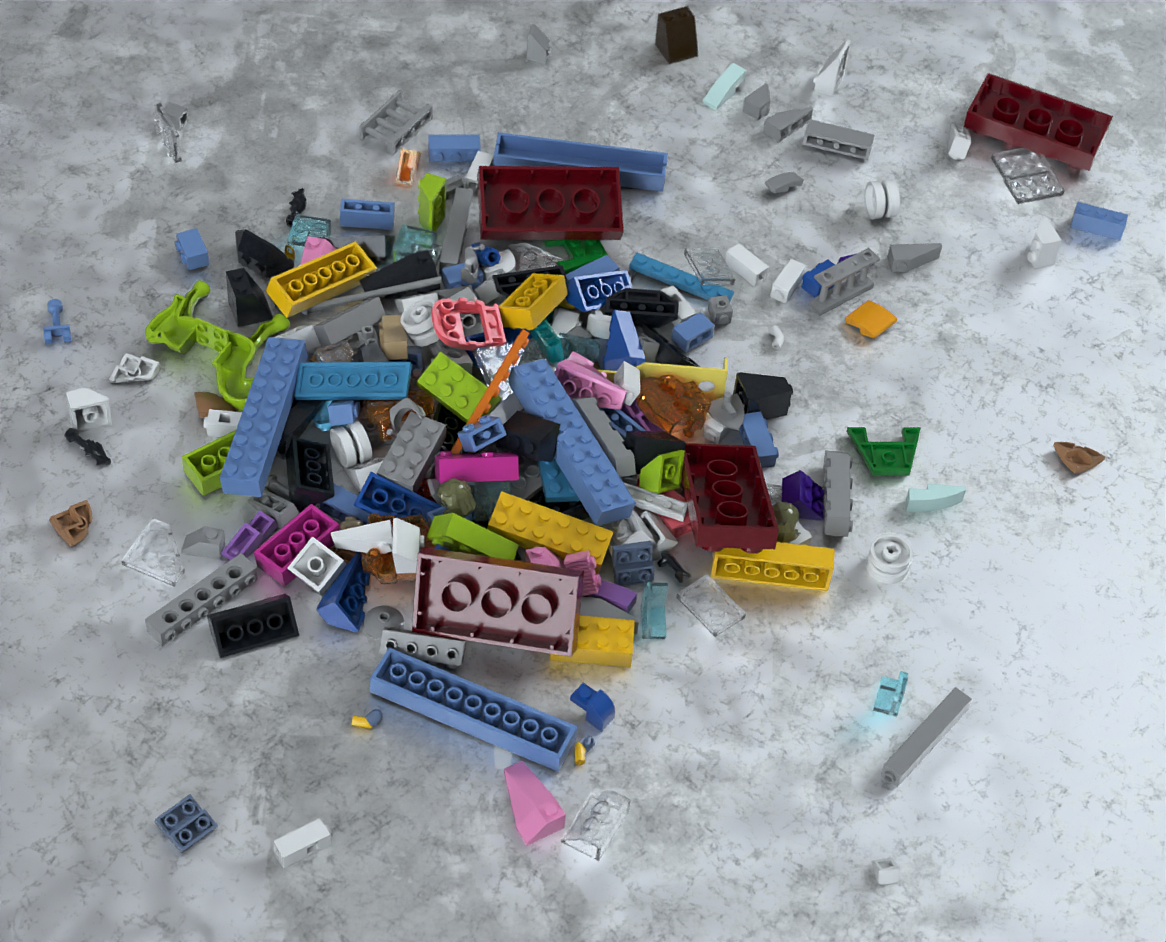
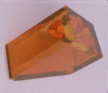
M401 148L395 179L396 183L413 185L419 168L421 152Z

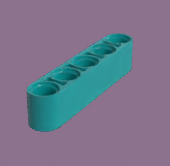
M546 318L535 329L528 330L550 363H557L564 359L561 340Z

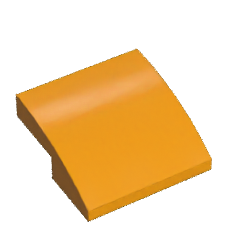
M869 300L845 317L846 324L860 328L862 335L873 339L897 322V318L891 312Z

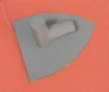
M727 391L724 393L723 398L703 403L705 409L714 420L727 428L739 431L743 424L744 406L738 394L732 395L731 392Z

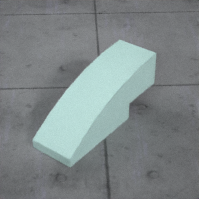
M732 63L711 87L703 103L717 110L735 94V89L745 80L746 70Z
M928 484L926 489L909 488L906 497V512L934 511L956 505L963 501L966 487Z

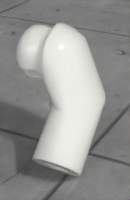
M770 326L768 332L771 336H775L772 347L778 350L785 336L780 326Z

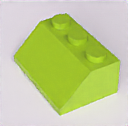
M426 173L424 178H421L418 183L420 193L418 195L419 207L417 213L419 214V222L427 237L432 239L446 214V178Z

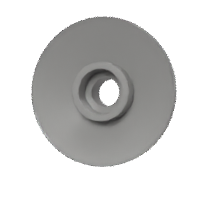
M377 606L369 610L365 615L364 629L371 637L381 640L382 631L385 627L403 629L404 618L397 609L391 606Z

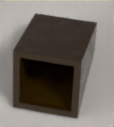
M688 6L658 14L655 45L669 64L698 56L695 16Z

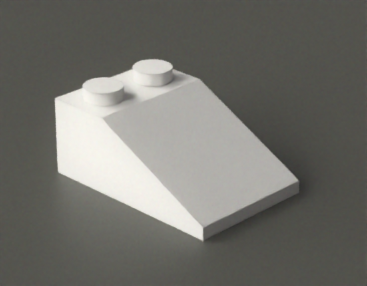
M847 39L827 59L825 64L821 65L819 74H816L813 80L815 84L814 91L833 97L844 77L851 43L850 39Z
M634 509L629 518L600 526L613 531L608 546L611 555L612 546L650 540L652 545L656 543L651 532Z

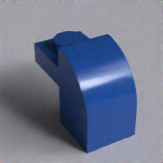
M582 683L570 696V701L586 711L585 721L601 732L615 717V706L609 696L601 689L597 692L585 683Z

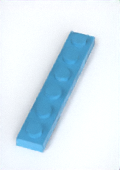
M637 252L629 265V269L671 286L674 285L676 288L708 301L710 297L727 295L730 302L734 295L732 290Z

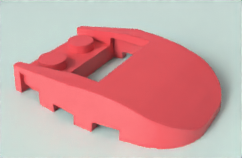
M448 298L438 300L433 305L431 310L433 327L437 336L444 344L463 350L481 351L499 348L506 343L498 304L494 303L493 307L486 306L484 301L476 300L471 302L467 301V298H459L452 301ZM460 313L480 314L485 342H466Z

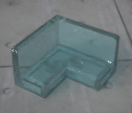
M296 214L288 236V245L293 249L295 245L305 247L309 234L330 237L331 220Z
M402 224L393 247L392 263L398 261L399 256L406 257L410 255L414 246L435 249L437 232Z
M565 333L559 334L564 353L563 360H568L570 354L574 351L591 362L596 363L601 346L597 341ZM557 362V363H551V364L554 365L555 367H557V364H558L559 362Z
M510 480L467 482L471 487V494L476 503L475 510L471 512L472 520L486 521L491 519L493 500H498L501 491L511 494Z
M644 582L641 599L642 639H666L665 603L668 583Z
M900 671L898 680L884 676L881 677L873 711L897 717L904 697L908 673Z

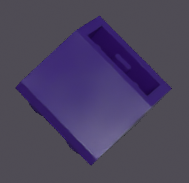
M801 470L782 478V502L792 503L798 509V519L823 520V488Z

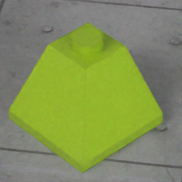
M678 450L659 455L643 467L639 475V488L657 494L680 488L685 451Z

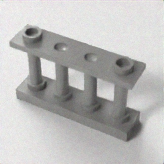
M399 90L360 125V139L364 140L370 134L387 143V153L394 156L433 119V106L426 104L423 108L418 109L402 101V91ZM401 107L415 115L408 118L395 110ZM391 116L405 123V125L399 128L385 119ZM380 125L395 134L389 137L375 129Z
M867 248L815 275L814 279L822 285L820 295L809 300L808 305L821 316L872 289L874 282L867 277L869 266L879 262L880 258L870 248Z

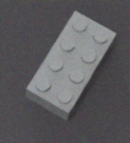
M410 411L377 471V475L417 493L435 459V455L438 454L446 439V425L427 417L420 419L416 413Z

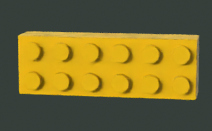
M355 241L272 277L266 292L285 317L289 318L325 300L360 286V279L374 273L377 267Z
M502 491L487 528L519 544V547L524 549L546 547L563 560H565L568 554L589 550L590 556H594L596 560V568H594L596 575L599 574L613 535L611 530Z
M776 542L775 550L763 549L760 553L755 554L744 552L740 548H723L719 552H713L711 578L828 591L834 570L835 549L789 544L786 542Z

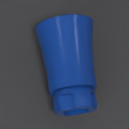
M473 243L470 246L476 247L480 246L482 243ZM485 246L484 250H474L479 267H491L500 261L501 256L498 250L493 247Z

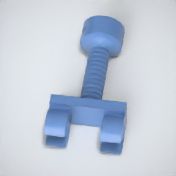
M57 299L50 300L47 306L48 312L52 314L53 326L43 327L45 344L52 343V336L63 335L64 342L71 341L69 324L60 325L59 314L63 311L62 302Z

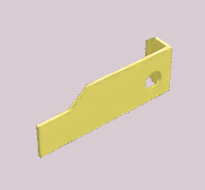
M724 357L722 369L646 362L636 366L640 370L639 396L712 401L724 397L728 373L727 357ZM598 370L600 373L602 371L607 374L606 378L614 383V374L617 371ZM704 381L712 382L715 385L714 389L710 391H703L698 386Z

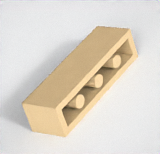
M401 315L382 316V322H379L380 347L388 360L408 359L407 337L400 321Z

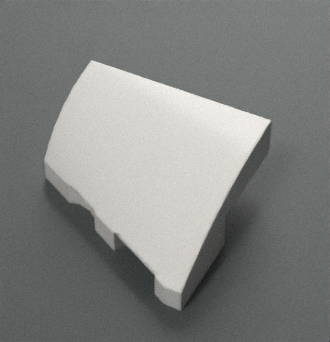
M125 353L120 365L115 367L109 382L152 380L161 368L157 361L143 356L138 358Z

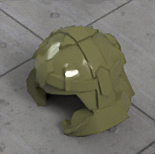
M452 478L441 483L437 490V496L442 500L444 507L448 506V509L444 510L443 514L455 513L464 518L475 510L476 503L471 494L472 490L466 481Z
M775 503L772 507L779 529L777 541L782 543L795 540L801 534L798 532V529H795L796 523L799 520L798 509L792 503Z

